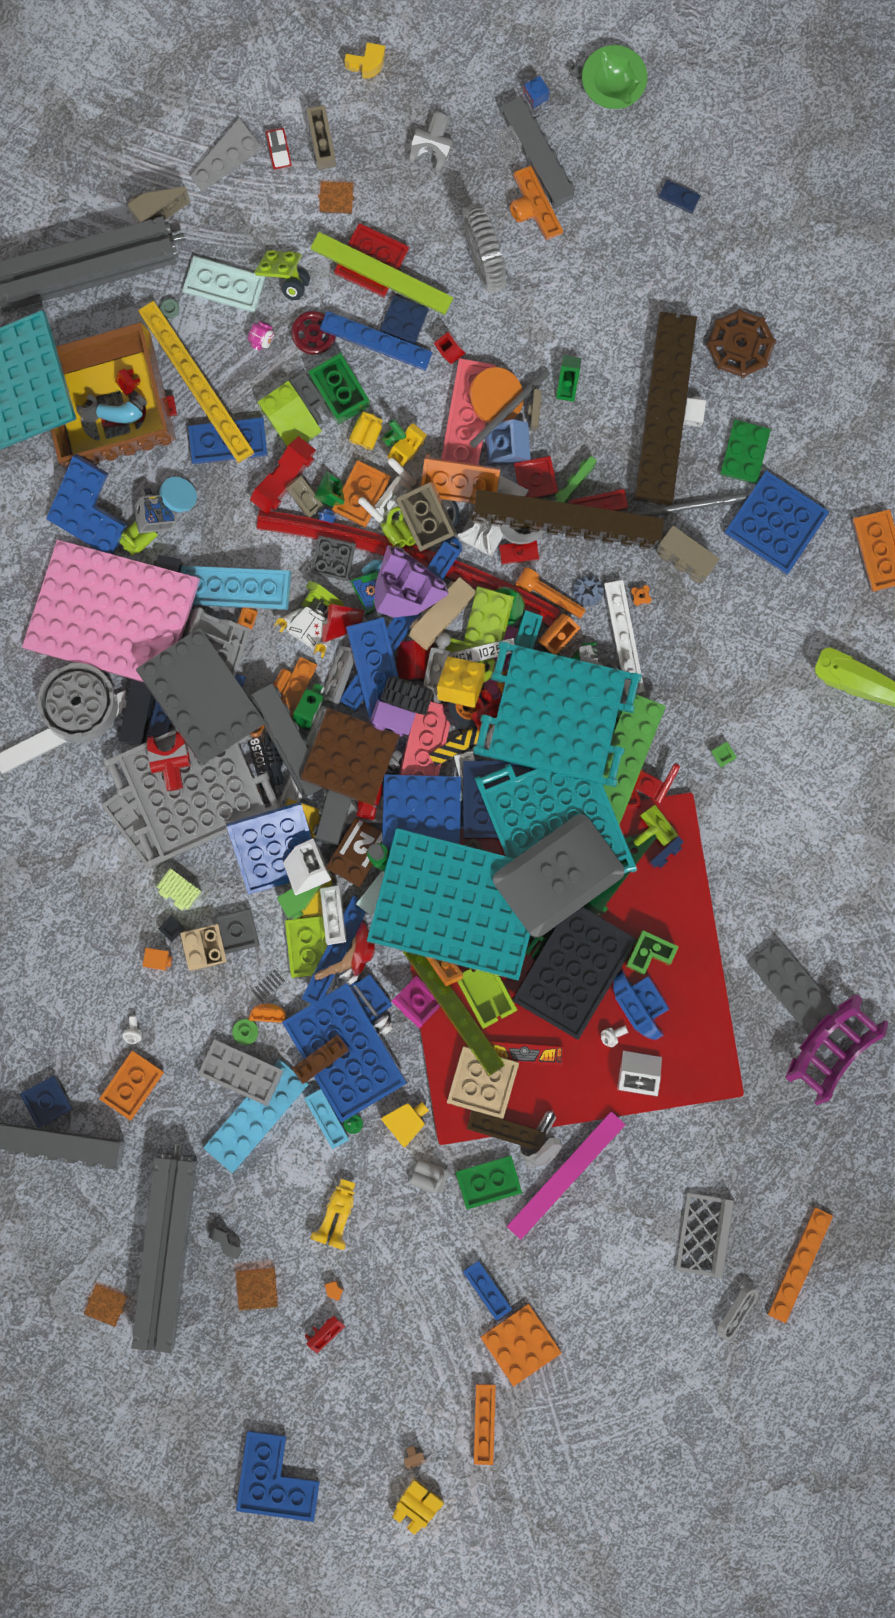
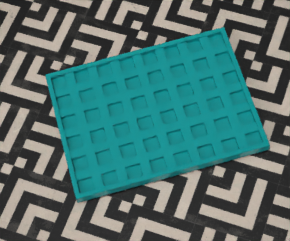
M43 310L0 328V450L77 419L47 314Z
M396 828L367 942L519 980L530 934L493 883L494 874L513 861L514 858Z

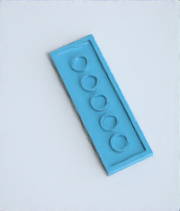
M181 566L180 573L200 579L192 605L288 610L291 571Z
M280 1059L274 1066L283 1070L284 1073L268 1107L246 1097L203 1148L231 1173H234L309 1085L307 1082L302 1084L293 1070Z

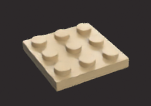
M463 1046L447 1103L503 1119L519 1062L498 1056L504 1066L490 1075L474 1051L469 1047Z

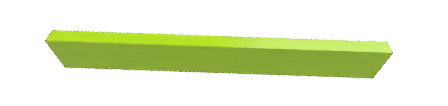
M318 232L310 248L311 251L443 315H446L454 300V297L321 232Z

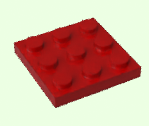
M361 223L356 227L347 245L397 270L400 269L410 249L409 246ZM340 264L337 265L334 271L335 275L383 298L386 297L389 288Z

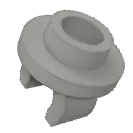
M398 750L392 755L388 765L391 771H399L401 768L400 764L402 763L403 754Z

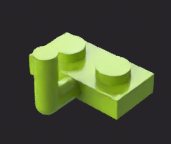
M309 580L305 586L310 591L301 604L304 608L309 607L314 598L318 600L321 598L324 601L323 604L327 607L331 604L344 606L341 600L320 584Z
M656 805L640 815L649 826V829L634 839V844L639 846L655 834L657 839L665 846L676 838L678 834Z

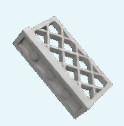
M694 1193L687 1194L676 1266L677 1271L719 1279L723 1278L735 1200ZM691 1197L699 1198L704 1206L695 1212L690 1206ZM713 1201L722 1202L721 1211L714 1215L708 1205ZM706 1207L712 1217L703 1223L696 1213ZM695 1216L701 1225L691 1231L687 1222L688 1219ZM714 1219L718 1224V1230L711 1235L705 1224ZM703 1227L709 1237L700 1243L694 1232ZM715 1234H717L716 1241H715V1239L713 1238V1236H714ZM692 1235L698 1245L688 1250L684 1242L687 1237ZM711 1238L715 1244V1250L708 1254L702 1244ZM700 1246L706 1256L697 1262L690 1252ZM714 1253V1258L712 1260L710 1255ZM689 1254L695 1264L690 1268L681 1267L682 1258ZM708 1258L713 1264L712 1271H703L699 1263Z

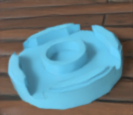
M170 477L160 487L159 494L163 499L162 502L172 511L179 513L190 511L197 501L195 488L190 482L181 477Z

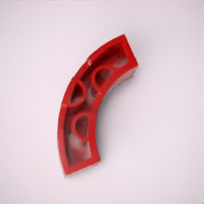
M298 436L288 445L278 461L279 465L272 474L269 473L255 488L250 501L266 514L272 509L276 510L282 503L281 499L287 493L285 487L314 462L315 458H313L316 449Z

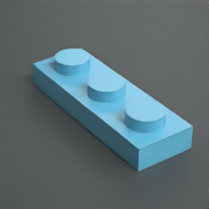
M321 1089L304 1098L332 1149L349 1140Z

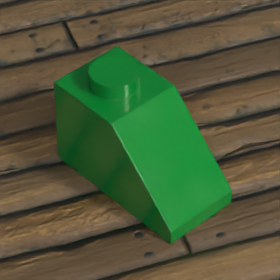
M563 355L556 399L575 402L582 358Z

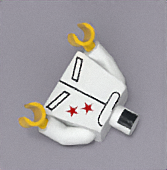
M319 603L315 611L305 607L304 609L299 608L290 612L283 618H278L273 625L274 627L280 625L281 629L279 632L281 633L286 628L289 634L314 649V655L318 651L321 652V658L324 657L326 649L331 643V640L322 642L323 624H327V619L324 616L328 612V607L322 603Z

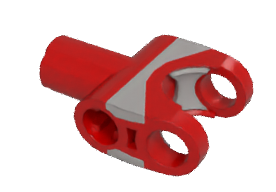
M177 731L174 747L167 752H163L156 745L154 736L148 737L147 750L151 772H163L166 791L183 789L180 768L191 766L189 749L184 739Z

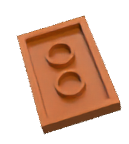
M357 460L343 487L345 502L343 505H335L332 511L366 528L372 516L359 504L358 500L364 497L376 508L375 505L383 496L391 476Z
M132 1050L99 1099L132 1121L165 1072Z

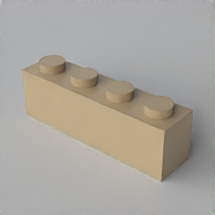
M460 577L455 582L451 581L447 585L449 593L446 597L436 602L432 607L425 609L422 613L423 617L420 620L416 619L410 626L412 630L409 636L425 650L433 644L436 637L443 633L466 608L476 594V591Z

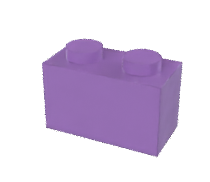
M377 700L370 722L374 724V728L383 731L385 728H388L402 737L403 734L409 735L416 713Z

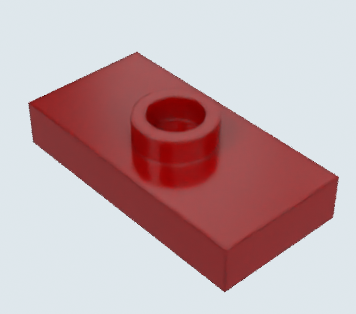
M537 540L525 544L499 545L502 565L539 560Z

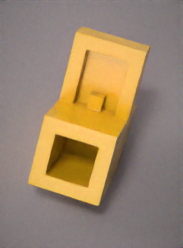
M367 43L364 57L346 54L345 68L352 72L362 71V78L364 79L376 76L384 65L385 45Z
M414 423L407 428L405 432L406 438L399 440L387 456L389 459L394 458L402 467L406 466L419 452L427 436Z

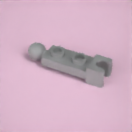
M440 633L436 637L438 649L431 647L424 684L422 685L434 692V702L441 703V700H438L437 685L446 659L451 655V651L445 650V647L451 642V638L447 633Z

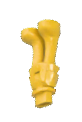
M341 1178L339 1186H336L337 1190L332 1193L329 1203L326 1205L327 1211L321 1227L318 1231L312 1232L310 1239L326 1244L336 1213H339L328 1245L345 1250L346 1243L343 1240V1231L348 1216L351 1214V1208H353L354 1197L352 1195L355 1194L353 1190L356 1183Z

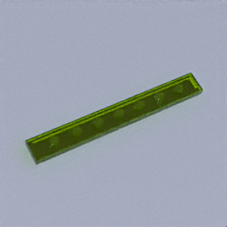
M402 951L486 1074L490 1077L505 1066L504 1062L450 985L445 986L427 958Z

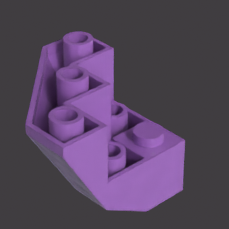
M388 545L375 585L374 604L377 612L394 618L417 615L448 595L449 592L443 580L429 571L402 548Z

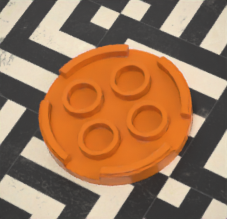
M500 367L485 369L475 376L470 385L469 396L474 408L473 411L481 420L490 423L523 389L519 380L510 371ZM523 401L502 422L514 419L521 411Z

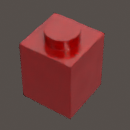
M449 332L434 342L442 357L450 364H453L465 354L457 339Z

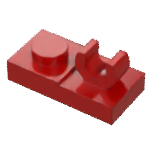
M333 1316L324 1322L320 1330L316 1327L312 1328L315 1331L313 1337L305 1334V1338L308 1340L306 1344L318 1354L346 1326L340 1319Z

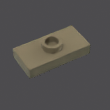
M534 389L533 404H529L528 415L532 416L530 431H537L539 427L542 394L540 389Z

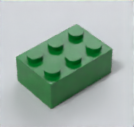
M341 353L308 371L310 380L323 398L337 425L370 407L369 398Z

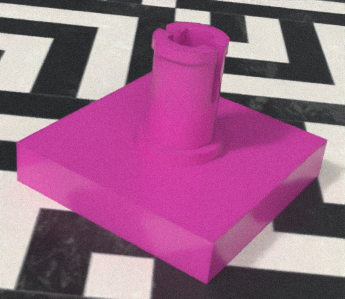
M417 976L391 1001L418 1028L441 1006L432 991Z

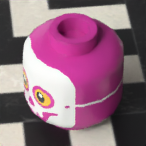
M263 321L253 323L247 336L248 341L251 342L250 346L257 350L269 348L275 334L272 330L273 326Z

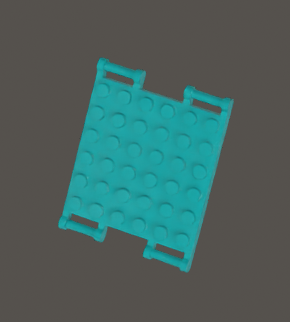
M499 642L498 648L500 650L494 673L491 674L490 679L505 683L497 718L481 715L480 721L482 724L473 753L616 787L618 768L625 749L618 746H610L618 710L628 713L634 712L635 706L633 704L638 682L641 681L642 675L524 648L507 642ZM507 651L513 652L508 674L504 676L502 675L506 653ZM625 679L631 680L626 704H622L620 700ZM490 724L495 727L490 748L487 750L484 749V744ZM608 753H612L614 756L609 777L605 778L603 773Z
M511 764L505 765V768L486 776L475 777L506 857L517 858L578 814H583L589 818L618 860H627L628 864L623 866L624 874L630 871H637L602 784L540 769L516 777ZM509 775L510 780L485 790L484 784Z

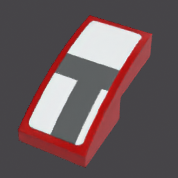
M284 128L266 131L273 169L292 166Z

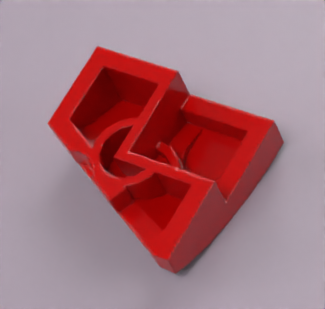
M335 604L329 605L327 624H323L322 642H328L346 635V626L362 623L365 610Z

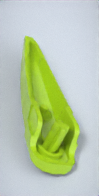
M829 647L821 651L815 666V674L826 685L856 697L895 707V681L839 650Z

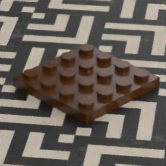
M327 708L301 780L373 806L400 734L386 729L384 731L374 728L373 724Z

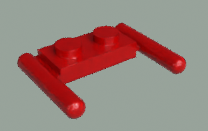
M677 763L673 764L664 782L641 769L634 788L662 803L680 769V765Z

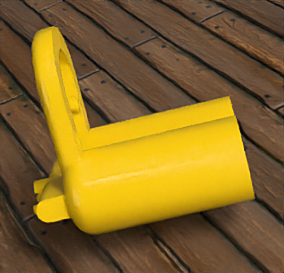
M362 412L355 423L349 441L355 445H361L365 449L373 450L382 429L383 419L376 417L375 414Z

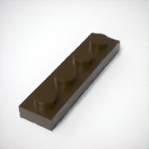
M473 1110L471 1111L466 1128L537 1151L542 1148L547 1134L544 1131Z

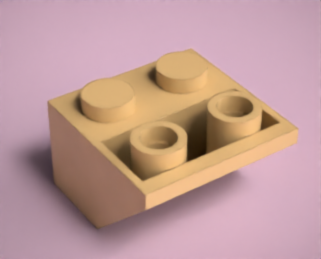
M218 924L180 933L189 971L204 969L227 962Z

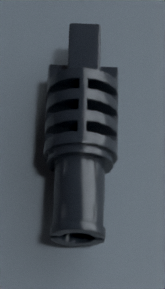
M268 732L264 733V754L266 767L270 769L272 785L284 784L281 770L283 760Z

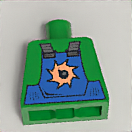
M379 572L351 580V585L367 616L376 610L374 595Z

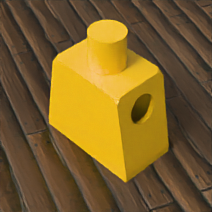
M423 1102L415 1108L406 1103L383 1116L381 1120L405 1148L425 1125L421 1117L429 1109Z

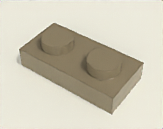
M297 476L285 487L306 517L310 518L323 506L314 497V492L302 476Z

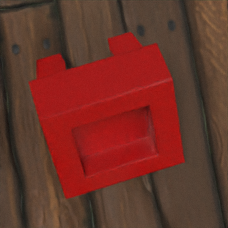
M124 368L118 371L115 382L127 396L140 385L141 380L139 378L133 380L131 378L134 374L133 369L126 371Z

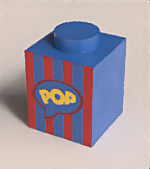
M541 76L524 84L523 94L532 109L549 100L550 91Z

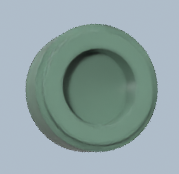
M166 299L161 303L160 310L165 318L173 319L178 316L180 308L177 301Z

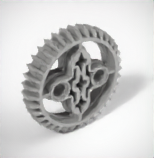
M480 203L468 205L463 210V220L477 272L487 292H499L506 286V275L492 224L486 210Z

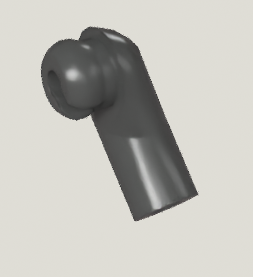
M589 56L586 57L581 66L573 64L569 67L572 77H582L583 67Z

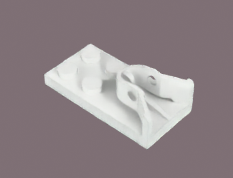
M500 475L498 493L525 497L529 492L527 489ZM469 519L462 533H459L457 537L460 541L492 557L504 536L501 533L500 527L492 526L491 522L478 524L473 523Z

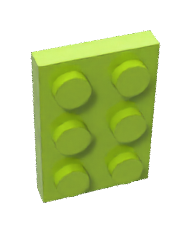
M477 587L464 642L483 646L503 641L514 596Z
M323 916L285 920L291 978L312 976L327 947Z

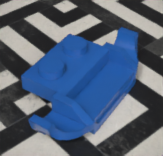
M624 970L619 971L614 979L615 999L635 1030L650 1039H659L664 1033L655 1024V1018L668 1011L670 1007L650 976L633 985L628 981Z

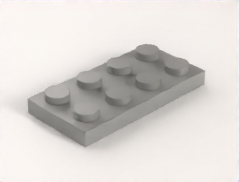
M131 792L123 797H119L116 794L101 806L144 865L148 867L146 854L139 838H136L134 834L135 831L147 826L134 794ZM150 832L145 834L155 858L160 856Z
M214 1039L198 1075L268 1107L284 1071Z

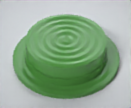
M609 45L596 50L589 56L583 67L582 83L586 94L599 106L607 109H622L634 104L644 93L647 85V70L641 57L633 50L620 45Z

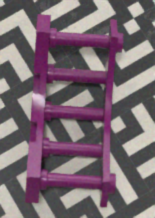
M858 994L838 1006V1011L833 1015H826L799 1047L802 1051L797 1059H792L785 1078L789 1082L802 1079L818 1093L815 1100L816 1105L828 1102L832 1098L838 1081L850 1064L866 1048L884 1038L887 1033L889 1022L885 1020L876 1025L860 1010L862 998ZM852 1016H856L870 1030L860 1037L844 1021ZM836 1028L842 1030L854 1041L845 1052L828 1038ZM822 1043L839 1057L832 1069L815 1056V1052ZM810 1062L826 1075L822 1085L818 1084L806 1073Z

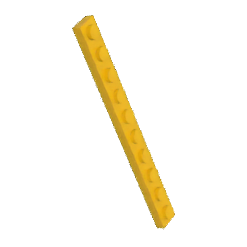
M152 301L139 309L138 313L237 463L239 464L252 456L254 451L156 303Z

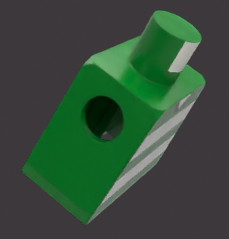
M315 683L311 690H305L293 714V721L297 723L298 727L307 731L311 730L323 705L324 697L322 693L325 689L323 686Z

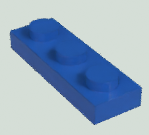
M479 1260L463 1271L496 1321L512 1310Z

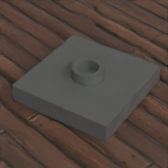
M251 908L213 917L215 925H219L225 954L260 946Z

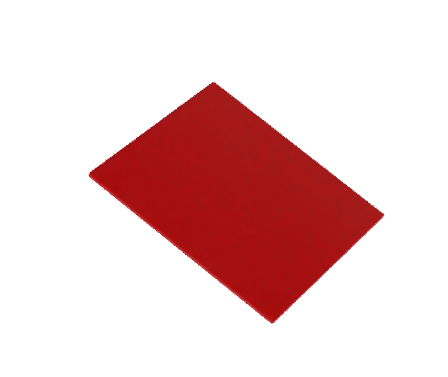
M692 793L665 796L662 803L654 798L641 800L642 808L625 810L619 825L624 839L642 834L649 829V826L640 815L656 805L678 834L677 837L684 841L680 845L683 849L675 856L671 853L666 858L668 862L663 867L659 868L657 866L653 869L649 862L676 839L674 838L663 846L656 837L636 864L637 871L630 872L606 904L609 910L601 917L635 939H638L641 931L644 930L678 946L670 965L652 958L645 974L638 973L625 967L632 953L631 950L619 970H624L628 981L633 985L648 976L653 980L670 1007L668 1011L655 1018V1024L664 1033L662 1037L653 1040L634 1029L615 999L614 980L579 1040L515 1002L513 1003L517 1011L502 1019L498 1016L497 1022L482 1029L458 982L448 985L486 1040L564 1046L562 1066L519 1063L504 1114V1120L536 1129L546 1111L553 1110L556 1119L551 1126L552 1128L601 1120L611 1111L617 1117L738 1098L744 1095L695 800ZM462 828L460 829V845H465L473 838H464ZM475 838L485 851L506 856L499 838ZM637 849L631 850L632 854H636L638 852ZM533 937V939L530 941V943L527 945V948L530 946V944H531V943L533 942V940L535 939L534 937ZM540 942L529 956L525 954L519 980L499 976L511 999L535 960L531 959V957L540 946ZM410 961L412 980L417 976L428 987ZM457 965L462 973L471 969ZM441 1005L420 1027L438 1143L446 1145L489 1138L491 1136L466 1129L472 1110L447 1103L463 1046L471 1047ZM626 1025L628 1033L617 1037L618 1043L614 1047L606 1046L602 1042L601 1032L607 1028L616 1030ZM623 1051L662 1057L658 1096L617 1089Z

